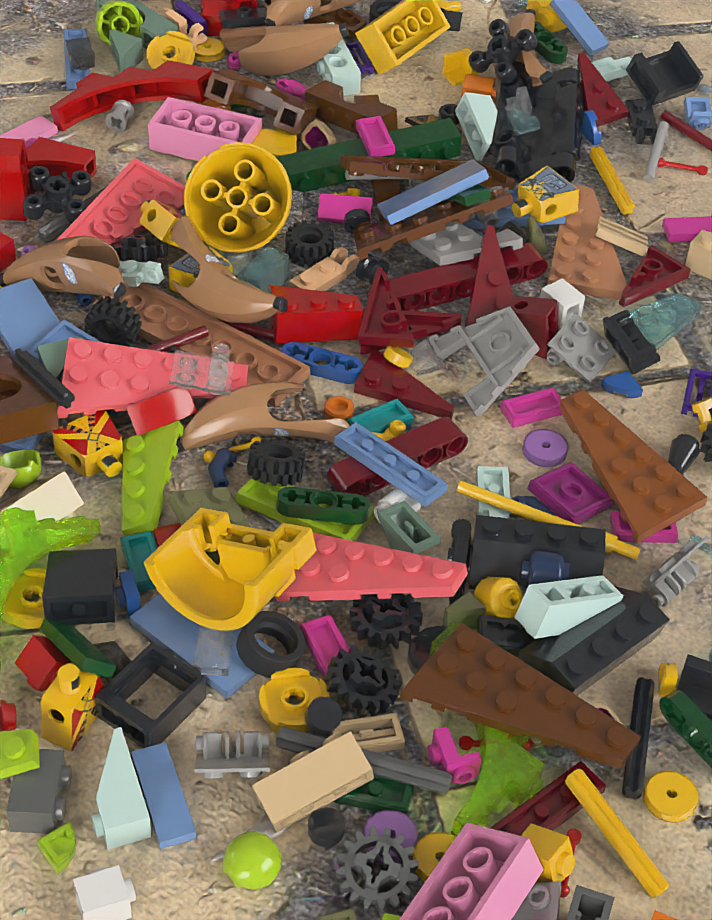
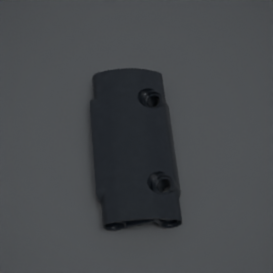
M515 61L512 64L517 71L515 80L508 84L500 83L494 138L497 146L495 169L515 179L516 183H521L542 168L549 166L571 183L575 178L576 161L581 159L583 94L580 87V73L572 67L552 72L553 78L549 82L533 87L525 64Z

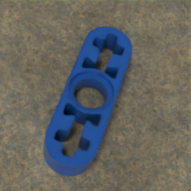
M289 342L282 347L281 351L310 366V375L344 384H354L363 368L362 361L357 357L299 342ZM323 360L327 361L329 364L317 365L315 364V362Z

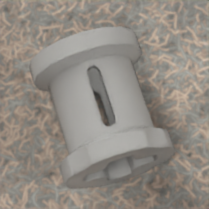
M117 100L112 107V112L106 116L105 123L107 127L112 131L123 132L127 127V121L135 113L133 105L126 100Z

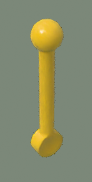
M254 437L251 439V442L230 447L229 450L239 452L249 449L251 444H254L255 441L261 442L262 438ZM206 451L203 455L204 460L210 463L216 452Z

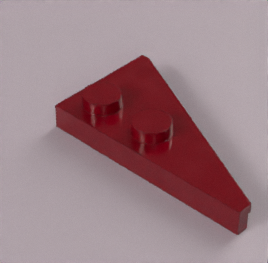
M579 53L577 69L581 73L580 87L585 101L584 111H594L598 120H595L597 127L626 118L629 112L628 108L585 53Z
M493 225L486 227L480 247L482 249L476 266L473 281L474 288L470 296L468 317L465 320V327L477 323L476 319L493 313L496 308H507L514 299Z
M651 245L648 248L647 255L642 258L640 266H637L629 285H626L619 305L626 307L688 279L691 269Z
M377 267L359 329L358 342L359 344L414 348V337L412 333L410 334L407 327V321L401 312V306L396 294L391 289L388 275L383 271V267Z
M401 310L414 340L448 331L459 325L461 326L462 314ZM361 344L360 354L371 353L373 349L378 351L386 349L387 346Z
M373 349L354 384V393L385 402L398 398L406 408L438 417H449L452 420L454 413L453 405L407 371L389 362L381 352Z

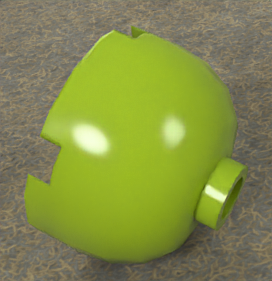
M110 0L98 9L95 16V29L99 38L108 46H110L109 30H117L138 38L141 36L140 26L143 24V19L131 3L123 0Z

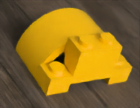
M200 508L144 561V565L156 589L179 613L206 628L230 631L248 624L273 597H279L296 579L294 569L299 570L317 550L312 528L282 523L272 532L231 524L228 512ZM218 550L220 557L219 565L206 552Z

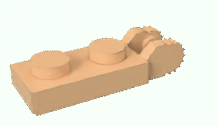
M344 247L335 249L330 257L324 258L289 280V287L327 291L347 278V275L352 273L353 270L355 271L360 261L359 257L354 254L347 257L348 250Z

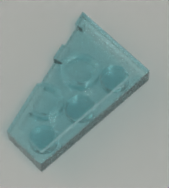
M677 293L629 311L631 315L628 318L632 317L634 323L649 344L654 345L658 350L700 314L702 305L681 293Z

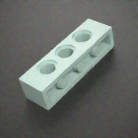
M342 38L335 48L315 62L317 73L322 76L323 81L327 80L342 86L343 96L360 94L361 72Z

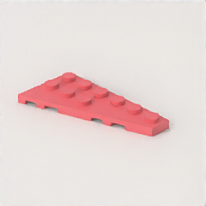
M134 158L57 240L74 236H91L99 238L107 244L119 243L121 237L138 234L146 230L140 224V218L143 215L140 212V208L145 201L155 199L181 211L184 208L185 186Z
M69 337L62 384L74 394L75 400L71 402V407L67 409L58 405V419L67 418L68 414L83 412L84 415L96 414V411L113 409L116 412L126 411V407L130 404L150 398L185 383L188 385L192 399L207 398L212 400L222 393L247 385L248 365Z
M313 533L317 551L299 570L294 569L296 579L279 597L275 598L277 602H289L290 597L307 596L310 601L361 599L362 594H377L378 599H390L392 593H410L413 598L452 597L466 578L468 572L464 563Z

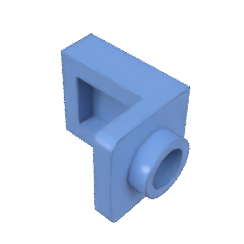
M686 97L684 100L686 123L697 130L710 128L712 125L710 97Z

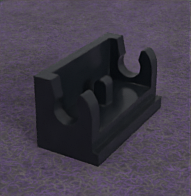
M624 310L609 318L608 316L603 318L604 334L630 372L635 374L661 360L660 355L656 353L657 349L654 345L649 344L634 323L632 317L628 318L631 315L629 311Z

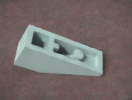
M464 92L455 109V113L475 160L482 161L492 142L498 112L490 95Z
M603 575L531 584L526 590L515 618L534 639L561 635L617 604L624 595Z
M121 727L113 731L96 795L98 813L91 815L96 837H104L107 850L151 838L150 817Z

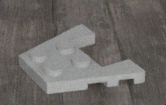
M472 213V216L468 219L471 220L475 218V213ZM450 221L445 223L446 229L410 242V246L442 266L474 259V254L481 252L482 248L480 247L483 237L461 223ZM506 229L496 233L500 248L512 246L513 250L523 247L522 237L513 231Z
M511 307L476 319L477 323L462 328L459 325L451 328V333L439 337L438 334H435L428 338L442 361L467 344L488 375L486 379L463 394L477 417H480L540 350Z

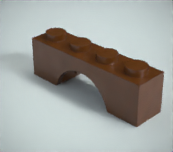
M327 80L305 91V100L319 106L315 117L359 135L356 129V120L381 116L388 132L398 130L397 109L379 101L369 104L344 101L343 87Z

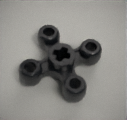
M495 19L489 25V33L493 38L488 44V50L472 52L468 58V63L477 73H483L487 71L490 64L498 63L495 67V75L502 83L508 84L513 82L517 76V71L512 65L518 57L517 52L522 50L530 52L534 50L537 46V38L531 30L522 29L514 39H508L510 35L508 24L502 19Z
M43 166L33 167L29 172V184L32 189L42 191L43 193L40 196L31 194L24 198V215L28 219L37 220L43 216L44 211L47 209L54 213L65 212L67 221L72 224L86 209V204L82 200L73 199L72 197L74 195L84 196L90 193L92 189L90 174L86 171H76L72 174L71 179L67 181L62 177L50 178V172Z

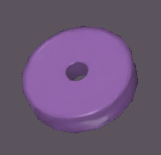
M537 429L525 436L522 450L529 462L541 467H554L560 465L566 459L568 443L558 432L549 429Z
M397 810L376 812L367 819L363 827V835L365 837L369 836L371 826H375L377 835H383L386 827L390 828L391 835L394 836L392 839L394 840L402 834L404 836L403 848L408 846L415 847L418 841V829L415 822L408 815ZM376 846L368 847L365 851L369 852L375 849ZM390 850L389 854L393 862L400 863L398 856ZM382 856L379 857V862H381V863H382Z

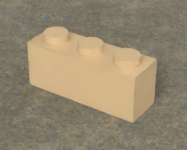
M351 731L344 735L341 732L333 734L325 739L322 743L323 746L311 753L309 750L300 752L290 760L291 764L280 770L276 768L270 769V771L264 772L257 778L258 782L252 785L276 833L374 779L373 770Z

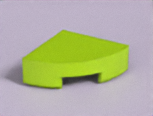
M70 821L37 840L39 850L57 875L70 864L76 850L75 832Z

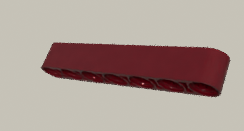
M523 244L522 248L513 250L512 247L501 250L510 285L536 279L547 270V261L533 244ZM480 256L389 279L391 289L396 294L401 310L419 311L470 297L474 288L473 281ZM371 287L367 292V299L369 298Z

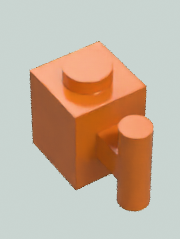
M467 74L462 86L461 98L464 92L490 95L495 104L498 89L493 88L495 87L496 78Z

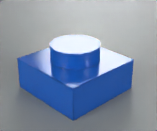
M132 570L120 572V586L115 587L118 607H125L128 619L141 608L140 594Z

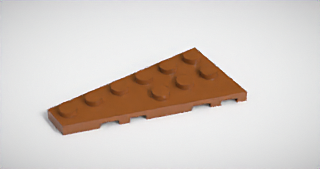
M584 389L560 400L559 410L572 432L576 433L581 440V448L584 453L589 454L592 459L594 471L611 500L616 501L621 510L620 516L624 523H628L633 531L632 537L636 544L705 506L708 497Z

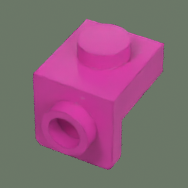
M448 726L434 729L432 744L428 745L427 748L431 765L433 767L437 766L440 771L450 773L452 775L451 784H464L477 778L482 761L480 753L475 752L459 756Z

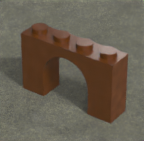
M231 69L213 71L204 94L205 97L224 105L241 104L263 111L275 117L274 126L293 134L302 133L314 121L319 108L317 105Z
M7 355L0 356V444L59 429L58 405L21 371Z

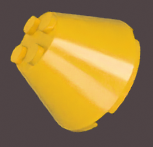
M243 142L224 144L209 155H204L192 169L184 191L185 213L195 231L205 243L224 252L245 253L256 250L270 242L284 226L290 213L292 202L291 183L283 165L266 149Z

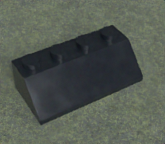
M476 515L468 589L475 590L480 581L488 577L511 578L518 585L527 588V581L521 580L523 560L530 561L532 552L537 550L562 554L565 562L570 563L568 580L603 575L606 529Z
M614 586L624 595L620 602L561 635L538 638L519 651L517 655L523 662L578 696L656 639L670 619L647 594Z

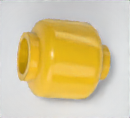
M488 577L481 580L476 586L474 597L485 605L486 616L513 619L522 602L523 594L518 583L511 578Z

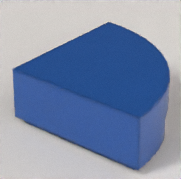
M593 110L584 112L582 134L594 146L601 144L602 133L597 131L595 120H598L596 114Z
M628 371L603 378L602 387L609 393L617 392L627 395V398H639L642 396L643 389Z

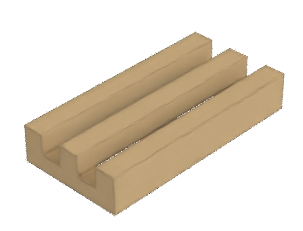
M599 217L595 229L596 237L640 256L645 255L648 249L647 236L604 217Z
M397 712L341 721L340 725L332 733L328 734L331 736L339 732L345 734L349 731H359L358 734H353L360 748L375 753L404 749L405 746ZM390 726L393 727V728H390V729H384V730L373 731V729H377V728L390 727Z

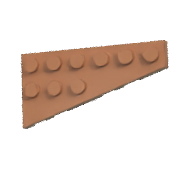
M574 185L579 189L578 211L566 215L565 224L559 225L548 284L563 278L584 295L620 300L627 283L613 244L595 235L596 223L599 217H603L594 189L582 185Z

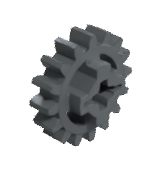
M375 826L370 827L369 836L366 837L359 830L356 831V843L345 840L343 848L347 854L341 853L337 855V863L344 866L336 869L335 873L336 878L345 879L340 885V892L346 893L351 891L349 903L354 905L359 900L363 901L364 912L369 911L371 904L377 905L379 913H384L385 903H390L394 909L399 908L398 896L409 899L411 891L407 885L413 886L417 884L418 877L410 873L418 870L419 867L417 860H409L414 854V847L408 846L403 848L404 836L400 834L395 840L390 838L391 830L388 827L384 830L383 835H377ZM376 846L375 849L366 854L360 853L368 847ZM390 850L398 856L402 867H400V864L393 862L389 854ZM382 856V871L376 876L375 882L372 883V868L375 867L379 857ZM352 872H354V875L362 878L365 884L364 890L355 882ZM388 885L394 886L392 890L378 894L379 890Z

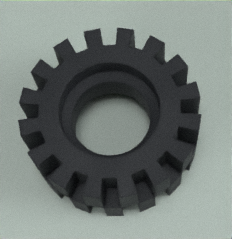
M303 220L301 225L296 222L293 227L289 226L288 231H286L285 254H287L288 259H292L294 264L299 262V266L304 267L305 264H308V267H312L313 264L320 262L326 257H330L334 251L333 230L331 231V227L328 225L324 227L323 222L316 224V220H311V223Z
M105 296L104 299L102 297L99 298L84 320L86 323L85 330H90L88 334L95 337L98 341L130 347L141 330L142 321H139L141 318L139 313L134 314L136 309L133 306L130 308L126 306L128 304L127 301L123 300L120 303L119 298L114 297L111 300L110 296ZM109 321L113 322V323L116 324L118 327L112 325Z
M261 439V442L255 441L250 446L247 473L254 480L261 479L260 483L263 484L270 482L271 486H276L278 483L283 487L287 486L288 483L292 486L296 482L299 483L302 479L306 454L302 452L303 449L301 447H296V444H286L284 440L276 442V439H270V442H268L266 439Z

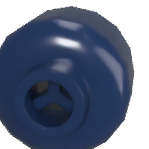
M534 551L530 556V561L523 560L521 580L527 581V588L531 584L568 580L570 563L565 562L564 556L560 553Z

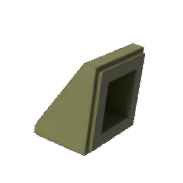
M529 216L525 236L526 243L533 244L540 254H548L546 238L535 218Z
M469 592L465 593L445 608L443 626L456 629L462 622L471 629H477V619L480 615H485L486 607Z

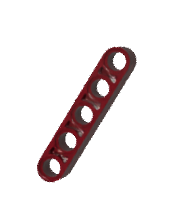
M441 417L385 442L427 469L461 453L468 444V437L449 417ZM352 456L335 463L326 475L327 481L337 492L359 494L362 496H366L391 484Z

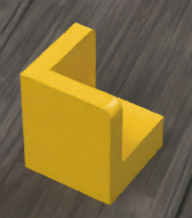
M468 47L447 53L443 57L442 76L453 86L462 85L467 74L479 75L468 63V58L472 53Z

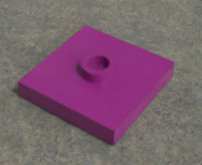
M572 462L530 480L527 487L531 493L559 518L575 524H579L611 508L614 500H611L604 489Z

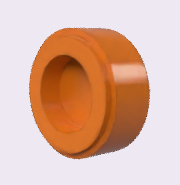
M334 396L326 400L324 404V417L326 419H344L347 421V419L353 417L354 404L350 399L343 396Z

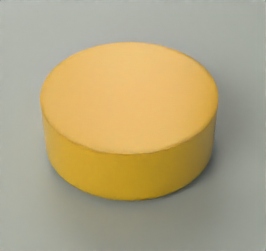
M387 346L383 353L389 362L401 368H408L413 360V357L408 352L399 347Z

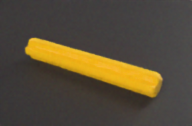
M600 146L597 148L592 147L589 156L620 212L623 215L627 213L632 214L635 204L606 153Z
M577 769L567 776L565 784L648 894L653 898L662 895L669 887L668 881L584 771Z

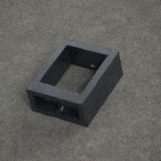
M151 643L95 695L97 717L114 729L121 727L124 736L142 748L161 744L206 699V677L196 667H189L178 660L170 650L162 649ZM154 673L183 692L155 721L126 702Z

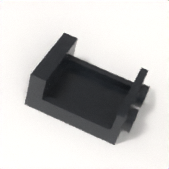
M680 41L674 42L669 51L645 58L642 52L635 54L626 68V72L644 98L650 100L651 106L695 91L704 77Z
M116 548L50 551L42 596L45 618L67 625L114 623L116 615L114 590L115 580L118 578Z

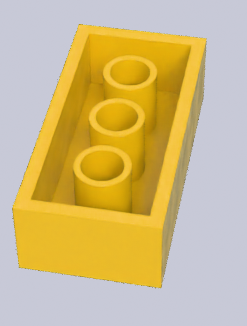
M402 0L357 31L355 35L378 75L401 64L451 26L436 0Z

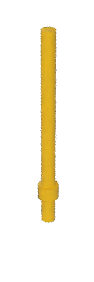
M460 480L456 491L531 521L580 526ZM606 532V553L611 554L613 551L637 560L641 548L617 540L618 536Z

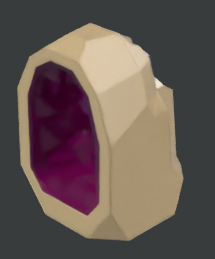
M317 119L311 122L302 132L301 140L308 149L336 144V137L324 122Z

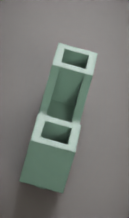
M96 0L97 11L104 3L110 0ZM123 0L131 3L142 16L143 24L140 27L143 48L147 49L150 42L158 35L162 37L167 35L166 32L178 31V25L139 1Z

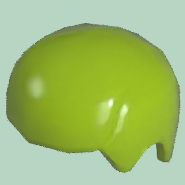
M24 449L0 456L1 466L17 471L16 477L8 487L10 489H23L33 484L41 475V459L37 450Z
M247 831L236 836L225 849L222 871L229 876L236 887L258 890L269 886L279 875L282 855L278 846L270 837L260 832Z

